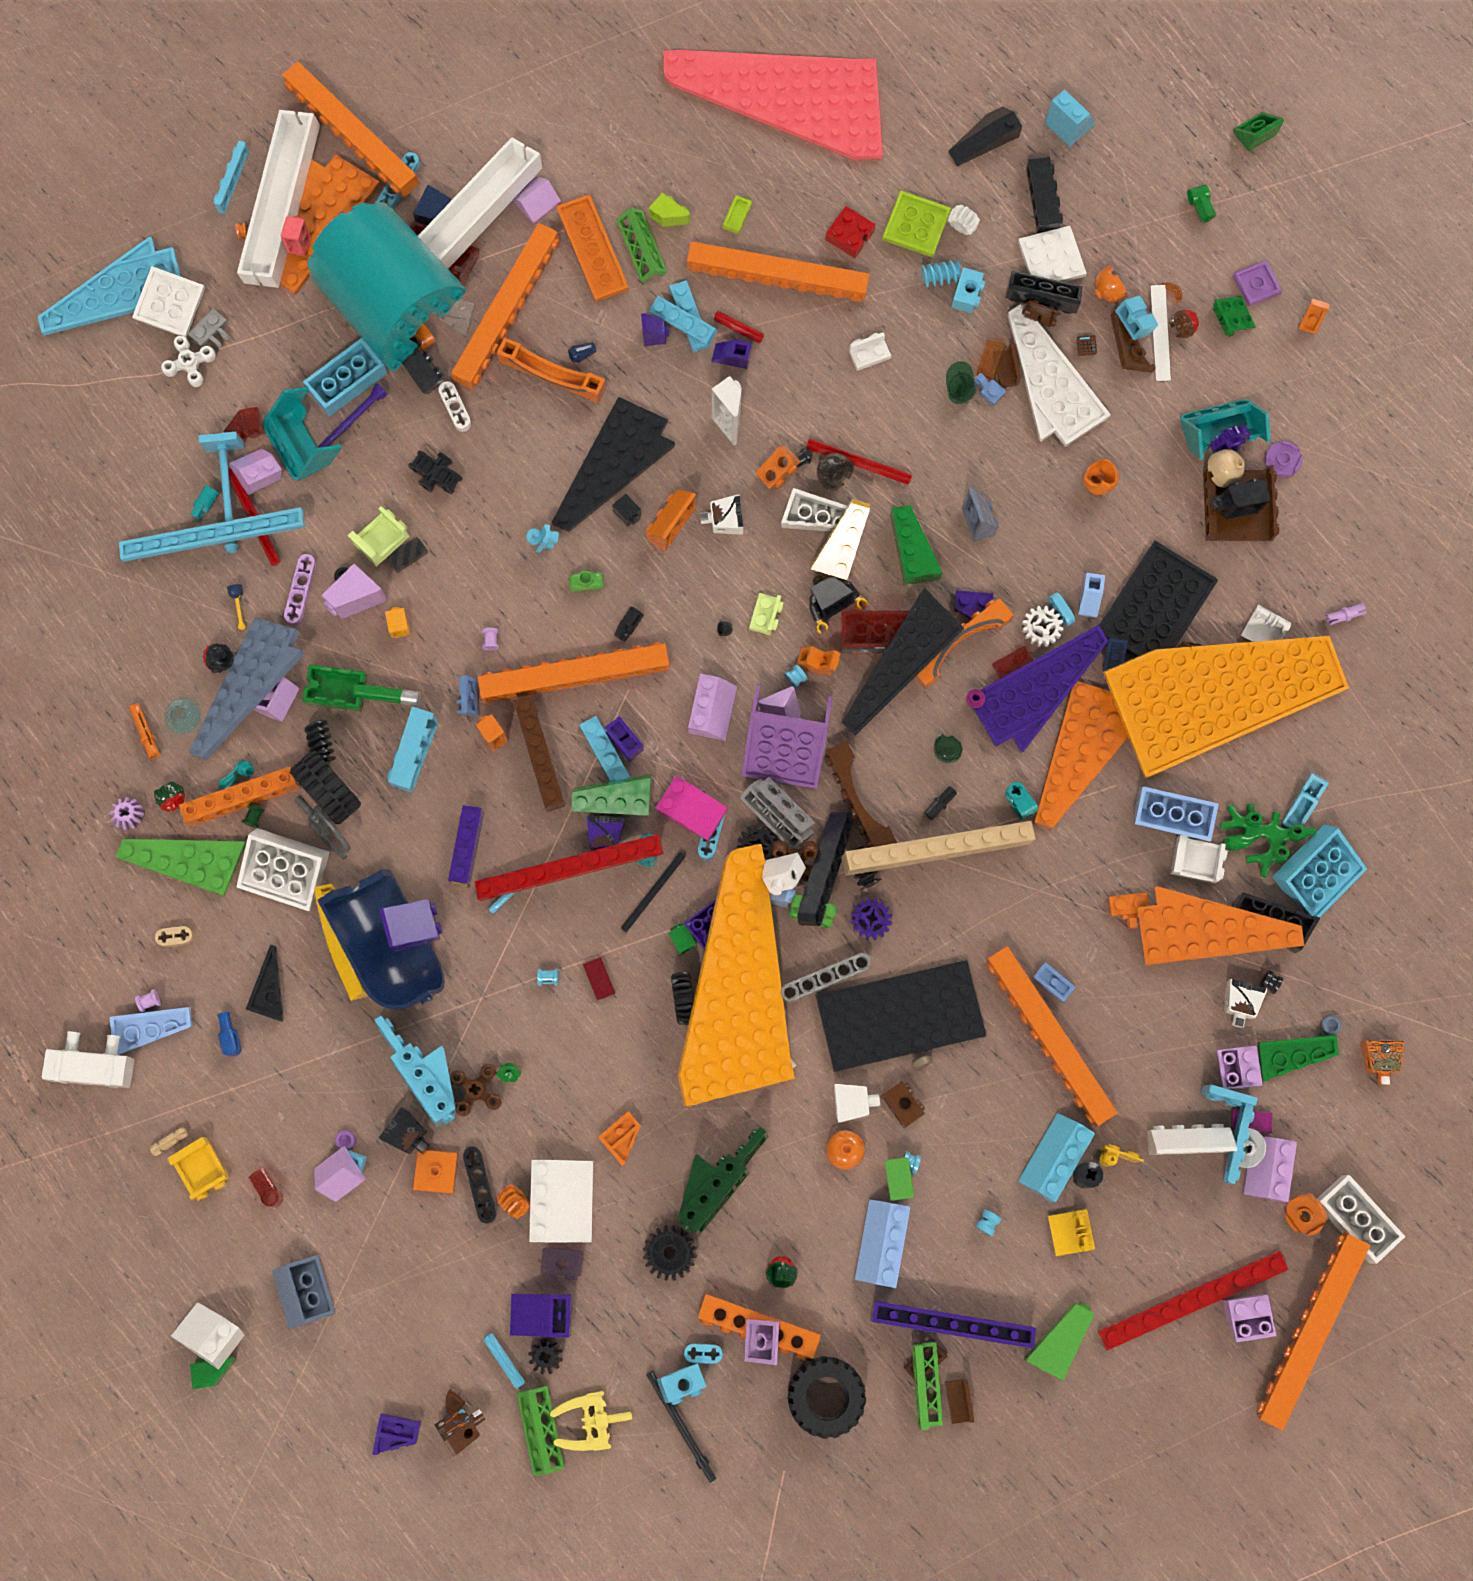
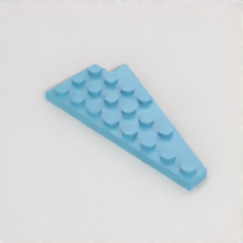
M148 237L40 314L38 321L41 333L45 336L134 313L151 266L181 277L174 248L170 247L156 251L152 237Z

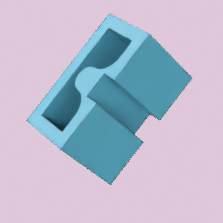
M1140 296L1124 300L1115 310L1133 340L1149 336L1158 326L1153 315L1146 313L1147 306Z

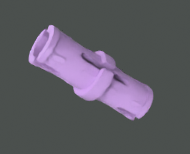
M1363 603L1349 608L1343 607L1340 611L1326 614V618H1329L1326 621L1329 626L1342 621L1348 622L1351 618L1365 615L1366 607Z

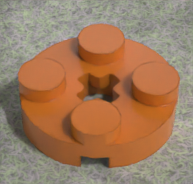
M1312 1194L1295 1196L1287 1204L1286 1221L1298 1233H1306L1309 1236L1315 1235L1321 1231L1328 1220L1325 1207ZM1303 1211L1310 1214V1219L1302 1216Z

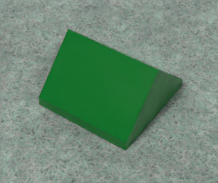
M1261 112L1234 128L1233 131L1249 152L1277 135L1284 119Z

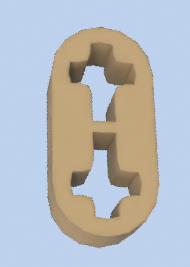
M186 926L163 928L155 934V941L163 947L187 945L194 939V932ZM183 931L189 934V936L185 938L186 940H184L181 937H177V935H182ZM164 933L168 936H173V938L166 939L165 943L163 940H160Z

